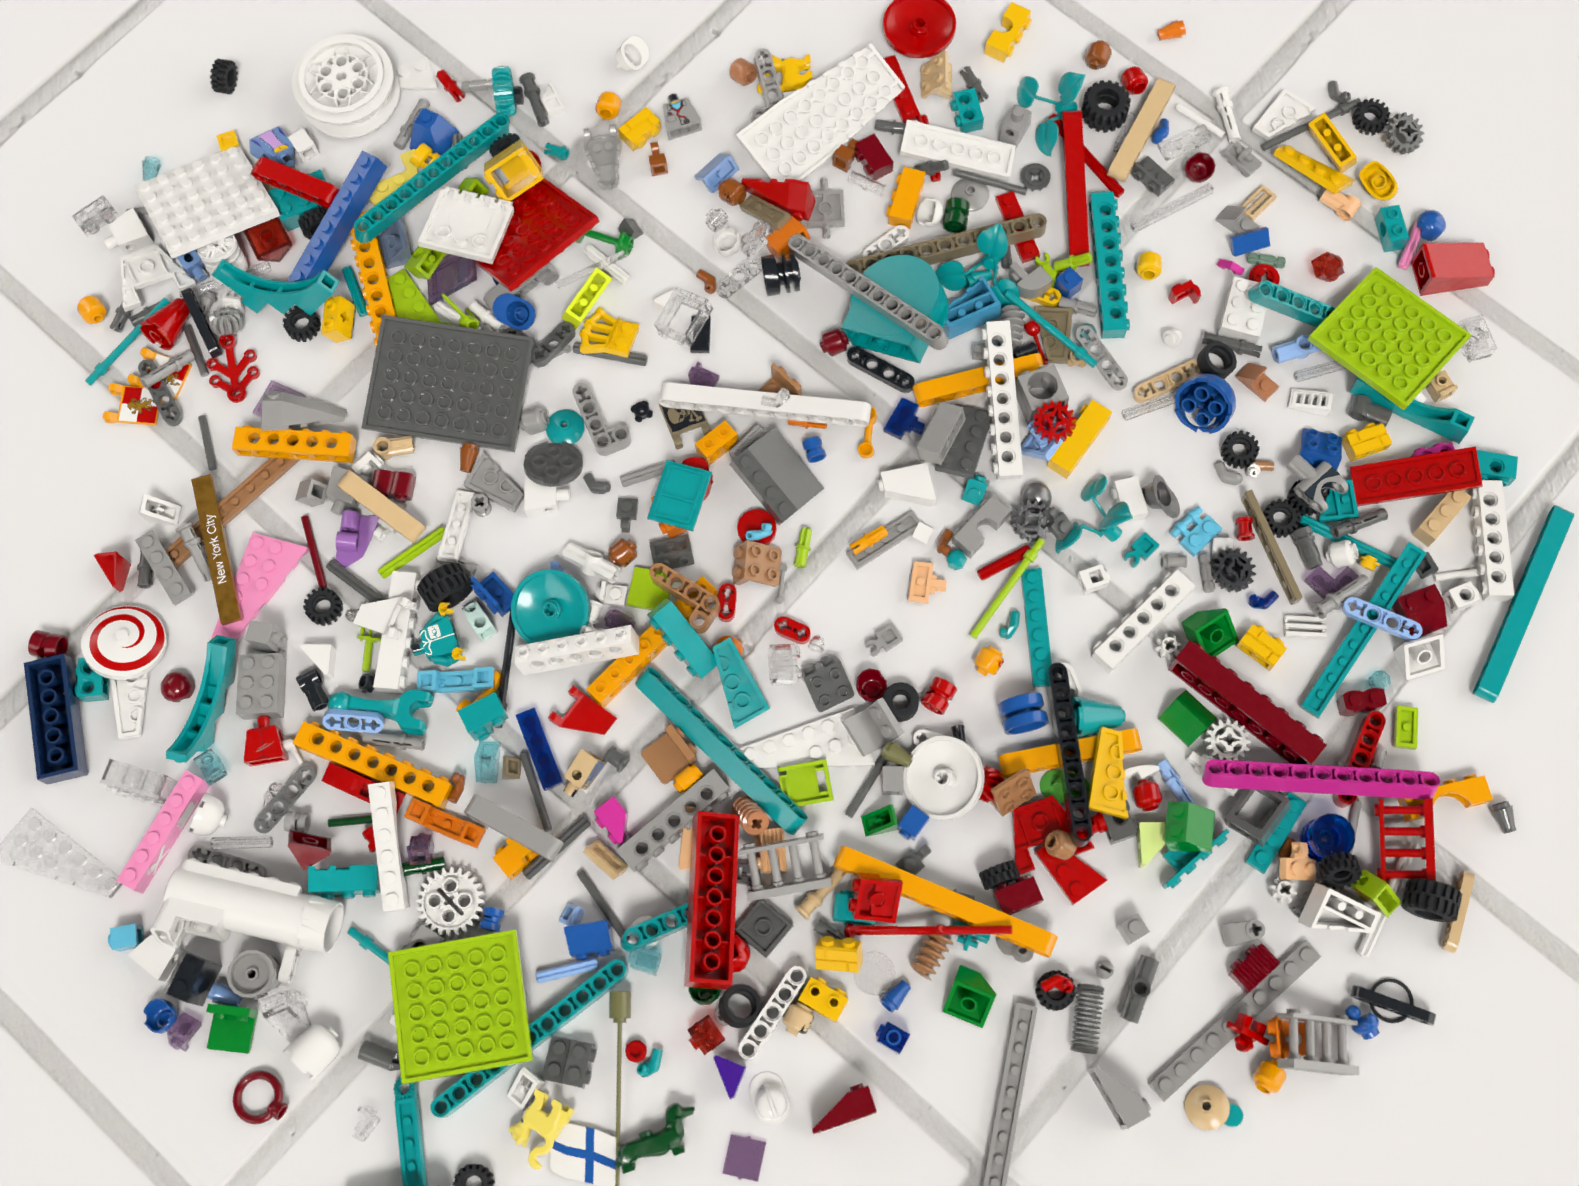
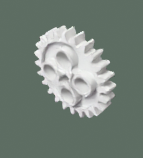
M454 867L450 868L449 873L445 868H442L441 875L435 871L434 879L429 876L427 877L428 885L421 884L425 890L417 892L422 896V899L416 900L418 904L422 905L416 909L418 912H423L419 919L426 920L424 926H431L433 932L438 929L440 936L445 931L448 937H451L453 931L457 936H460V929L467 933L468 925L475 927L474 919L481 920L477 914L478 912H483L480 905L485 904L486 901L480 899V897L484 896L485 892L478 891L482 884H475L478 879L475 876L470 879L471 873L469 871L463 875L462 868H459L457 873ZM456 882V889L448 892L447 887L449 883ZM439 888L453 899V902L464 912L463 916L454 907L449 905L448 900L439 893ZM435 897H440V904L433 907L432 900ZM470 897V904L462 907V899ZM454 912V919L451 922H446L447 913Z

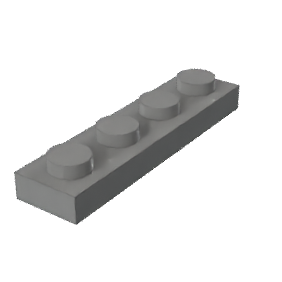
M153 530L135 540L175 606L193 595Z

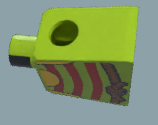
M1366 869L1362 870L1360 881L1357 880L1355 885L1351 883V887L1361 899L1388 918L1402 903L1388 883Z

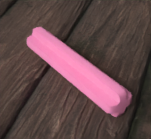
M1418 219L1414 223L1409 240L1397 266L1399 269L1407 270L1420 240L1422 231L1421 228L1416 227Z

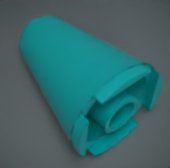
M1072 696L1078 738L1097 733L1101 727L1109 729L1120 727L1125 722L1126 714L1121 706Z

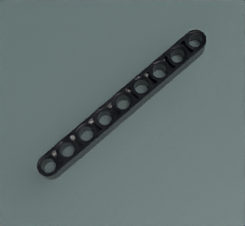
M1053 663L1047 672L1046 683L1069 834L1075 846L1084 847L1091 839L1093 831L1068 672L1063 664ZM1057 672L1061 675V677L1056 678L1052 675V673ZM1055 692H1062L1064 697H1058ZM1058 711H1064L1067 717L1060 716ZM1061 731H1068L1071 736L1065 737L1061 734ZM1069 750L1074 756L1068 757L1064 754V751ZM1072 770L1077 776L1071 777L1067 774V771ZM1070 791H1077L1080 797H1073ZM1073 811H1080L1083 814V818L1075 817ZM1076 832H1084L1086 834V838H1079Z

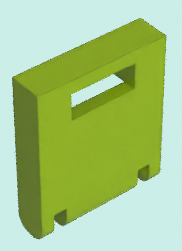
M826 759L777 768L778 772L786 771L787 775L779 776L781 790L798 807L834 800ZM824 770L828 791L819 792L816 771Z

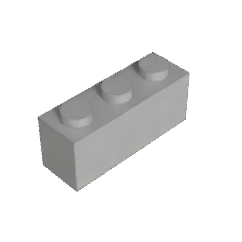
M941 402L938 409H935L930 424L926 425L925 433L916 445L921 460L942 465L966 420L963 407Z

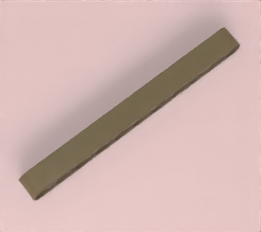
M1036 213L1000 222L1006 233L1008 245L1042 237L1045 234L1047 219L1043 214ZM996 224L853 259L845 264L862 274L877 261L895 255L915 256L924 260L929 265L981 252L977 245L979 234Z

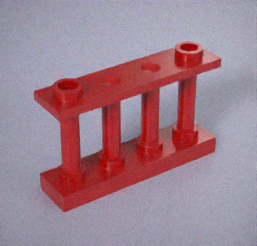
M1379 799V804H1375V816H1379L1381 868H1377V877L1386 883L1387 879L1422 878L1436 881L1433 799H1424V804H1419V806H1384V800ZM1384 814H1420V817H1424L1425 825H1420V827H1385ZM1385 836H1421V838H1425V847H1421V849H1386ZM1386 857H1421L1422 860H1426V868H1422V870H1386Z

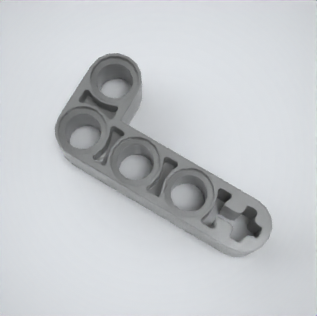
M765 48L759 49L754 56V66L765 107L758 108L753 112L751 123L756 120L755 116L757 114H764L783 99L771 53ZM760 55L766 58L765 68H763V61L759 60ZM769 73L772 76V80H764L763 74ZM768 92H775L777 94V98L770 99L768 97Z
M549 262L512 292L499 283L484 296L483 300L493 314V303L501 294L508 293L522 298L539 283L547 286L555 283L559 275Z
M585 383L576 384L572 390L573 396L597 453L601 456H607L627 448L631 444L628 428L624 425H618L607 430L589 386ZM584 393L586 400L583 401L580 394ZM593 409V412L585 413L586 410ZM596 425L601 426L598 430L592 429ZM620 435H626L624 439L617 438ZM602 442L608 443L606 446H599Z

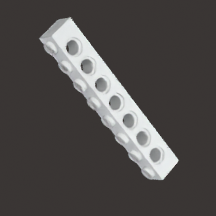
M1010 320L986 322L984 328L981 329V338L985 340L983 359H987L984 374L989 382V386H986V396L990 397L988 416L992 417L989 433L990 436H993L994 443H991V454L995 455V463L992 466L993 474H996L997 480L1020 479L1023 476ZM992 340H999L1001 346H994ZM993 359H1000L1003 362V365H996L993 362ZM995 378H1002L1004 380V384H997L995 382ZM997 397H1004L1006 403H998ZM1005 416L1008 423H1001L998 417ZM1001 435H1006V436H1008V437H1009V442H1008V443L1002 442V441L1000 440V436H1001ZM1008 454L1011 457V462L1003 461L1002 455Z

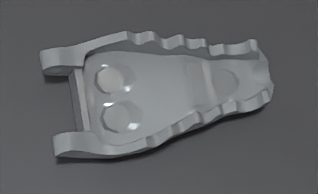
M615 124L609 125L610 134L591 137L589 128L583 129L585 154L596 174L599 187L603 190L616 188L619 185L618 169L621 144Z

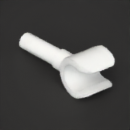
M283 740L284 750H292L299 765H302L304 761L297 747L292 744L294 740Z

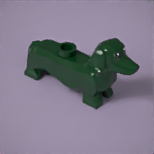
M680 1103L670 1104L665 1110V1127L652 1133L651 1129L639 1133L640 1138L620 1145L617 1149L618 1161L615 1167H622V1172L625 1174L635 1170V1163L632 1162L638 1158L662 1156L672 1150L674 1156L685 1153V1148L681 1145L685 1134L682 1120L691 1116L695 1111V1107H683Z

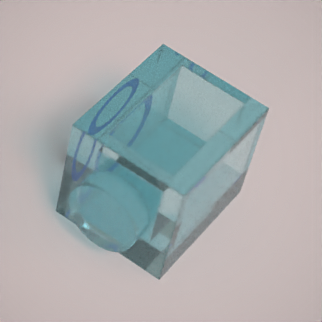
M645 948L637 949L629 954V967L656 976L662 954Z

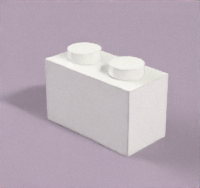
M1138 476L1114 481L1112 488H1110L1112 500H1115L1116 504L1125 501L1129 505V510L1133 516V519L1122 524L1146 519L1148 510Z

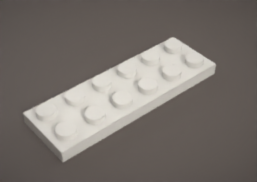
M907 119L899 155L927 162L930 160L933 162L947 160L949 167L1009 181L1016 145Z

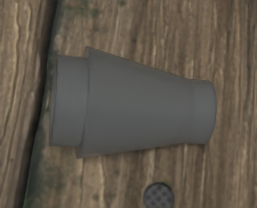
M1509 801L1492 805L1493 810L1491 812L1502 828L1503 833L1516 831L1513 806L1509 804Z

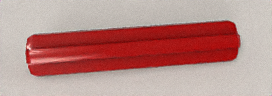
M1025 545L977 571L978 577L984 581L1024 559L1023 555L1031 548Z

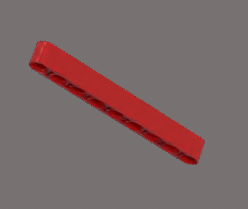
M1082 110L1063 111L1062 114L1069 256H1078L1089 252ZM1090 263L1078 267L1089 266Z

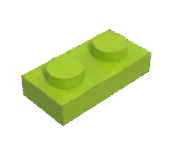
M1397 705L1395 707L1394 748L1415 750L1417 749L1418 708Z

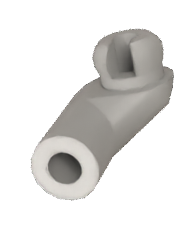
M1224 462L1215 465L1223 483L1238 485L1243 481L1242 475L1228 471Z

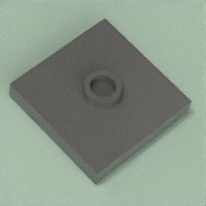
M760 899L737 925L735 932L767 959L794 925L764 899Z

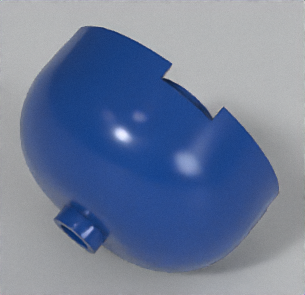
M1209 373L1197 374L1186 380L1175 394V412L1179 420L1193 431L1197 432V429L1212 434L1223 429L1233 417L1236 409V397L1232 387L1223 378ZM1199 407L1201 410L1195 416V421L1199 426H1196L1189 422L1185 412L1192 413ZM1216 417L1215 422L1209 425L1211 421Z

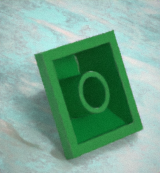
M1226 608L1198 611L1181 622L1187 639L1193 643L1200 644L1210 656L1216 657L1239 642L1230 614Z
M960 965L942 1012L983 1028L996 993L981 973Z

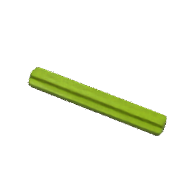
M440 526L378 569L380 576L383 579L387 578L393 571H397L441 541L445 531L444 527Z

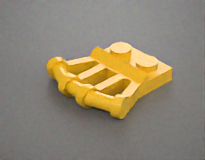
M598 307L594 311L595 314L585 320L584 329L580 331V352L584 354L604 352L628 358L639 332V324L622 321L621 318L615 319ZM599 319H601L602 321L606 322L607 324H609V325H611V326L604 325V324H600V323H596V322H597ZM591 330H592V331H596V332H601V333L609 334V336H604V335H600V334H596V333H591ZM589 341L597 342V343H601V344H593V345H591V344H589Z

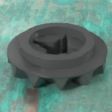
M1038 163L1025 166L1020 175L1021 183L1024 184L1025 188L1031 189L1032 192L1047 188L1051 178L1049 170L1044 165ZM1039 175L1038 180L1031 181L1032 176L1036 177Z

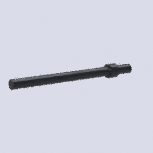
M511 610L498 694L506 712L508 705L506 697L516 630L512 621Z

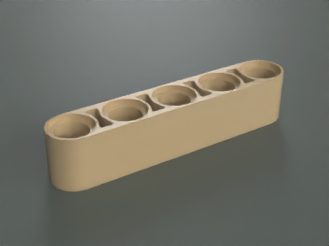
M348 470L337 484L341 490L412 543H415L426 529L423 524L352 471Z

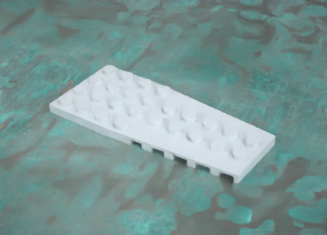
M869 44L866 48L854 53L847 60L840 62L830 71L828 70L823 73L819 78L812 80L800 90H796L779 101L737 133L735 137L769 180L777 179L778 182H784L785 179L802 181L832 157L841 144H846L899 95L905 86L874 46Z

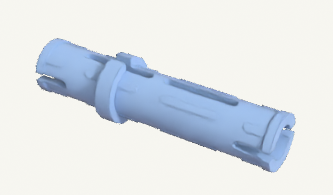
M1165 759L1157 764L1160 768L1159 772L1166 781V786L1170 787L1179 802L1195 804L1180 781L1181 777L1175 773L1168 760Z

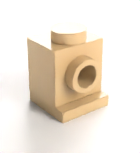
M1443 370L1432 379L1426 390L1433 401L1437 403L1452 396L1458 389V386L1454 385L1447 372Z

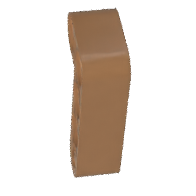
M662 563L653 564L650 568L652 582L657 587L694 608L689 618L690 625L697 634L705 633L720 612L718 598ZM674 582L682 583L679 588L671 587ZM692 592H697L699 594L694 599L688 597L689 594ZM710 602L716 604V606L712 609H707L705 607L706 604ZM697 619H703L705 621L700 626L694 624V622Z

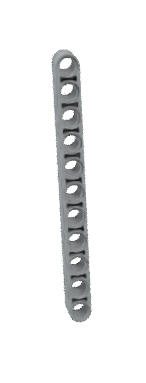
M796 234L789 239L788 245L797 259L933 349L941 350L948 345V337L939 324L804 236Z

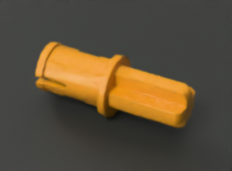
M880 526L868 534L864 533L863 537L850 543L849 547L851 550L857 547L852 551L854 555H857L868 547L872 548L873 544L888 536V532L884 526Z

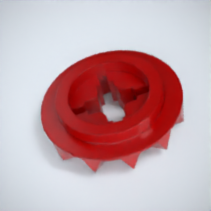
M1259 264L1253 267L1249 273V280L1260 283L1261 278L1267 274V281L1277 285L1280 282L1278 271L1267 264Z

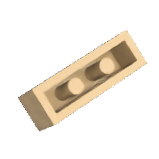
M1464 490L1448 492L1412 535L1429 547L1470 500L1471 496Z

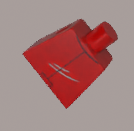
M258 717L257 728L248 729L246 732L244 763L250 767L289 760L288 753L284 750L282 744L284 740L282 731L276 725L270 726V717Z

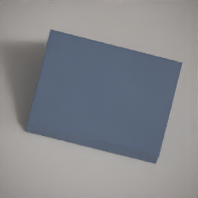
M398 219L378 236L385 268L391 269L405 265L413 253L407 229L402 219Z

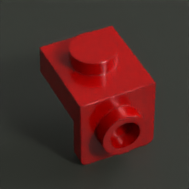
M1189 280L1183 284L1178 283L1173 286L1168 299L1171 304H1174L1189 296L1191 301L1196 304L1201 297V291L1196 284L1194 285L1192 280Z

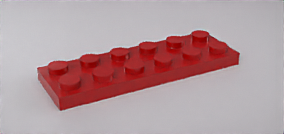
M1476 446L1350 467L1357 507L1483 486Z

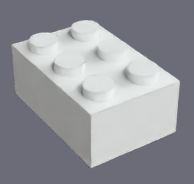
M1234 276L1229 287L1217 335L1239 341L1243 339L1246 340V343L1256 345L1261 334L1267 308L1253 303L1248 297V291L1259 282Z

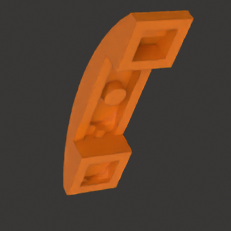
M415 798L412 799L404 815L405 818L476 849L486 832L485 828L464 821Z

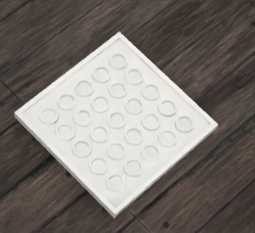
M231 147L228 150L212 154L204 159L194 161L191 164L133 185L172 259L280 216L277 207L262 182L251 175L250 172L253 167L241 147Z

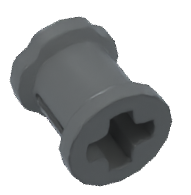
M612 746L604 755L603 761L612 764L617 768L616 771L620 773L629 763L630 757L623 756L616 750L615 746Z

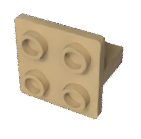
M944 50L921 66V97L924 99L933 93L945 99L952 97V64L948 63V52Z

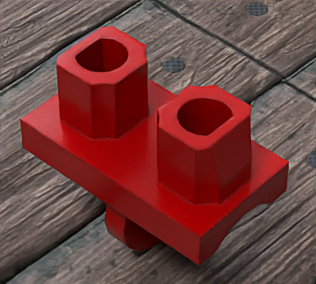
M1240 1012L1235 1023L1227 1022V1028L1240 1034L1234 1038L1235 1047L1238 1051L1245 1053L1252 1050L1254 1047L1253 1042L1255 1041L1265 1046L1268 1045L1269 1040L1263 1037L1267 1025L1255 1021L1249 1015Z

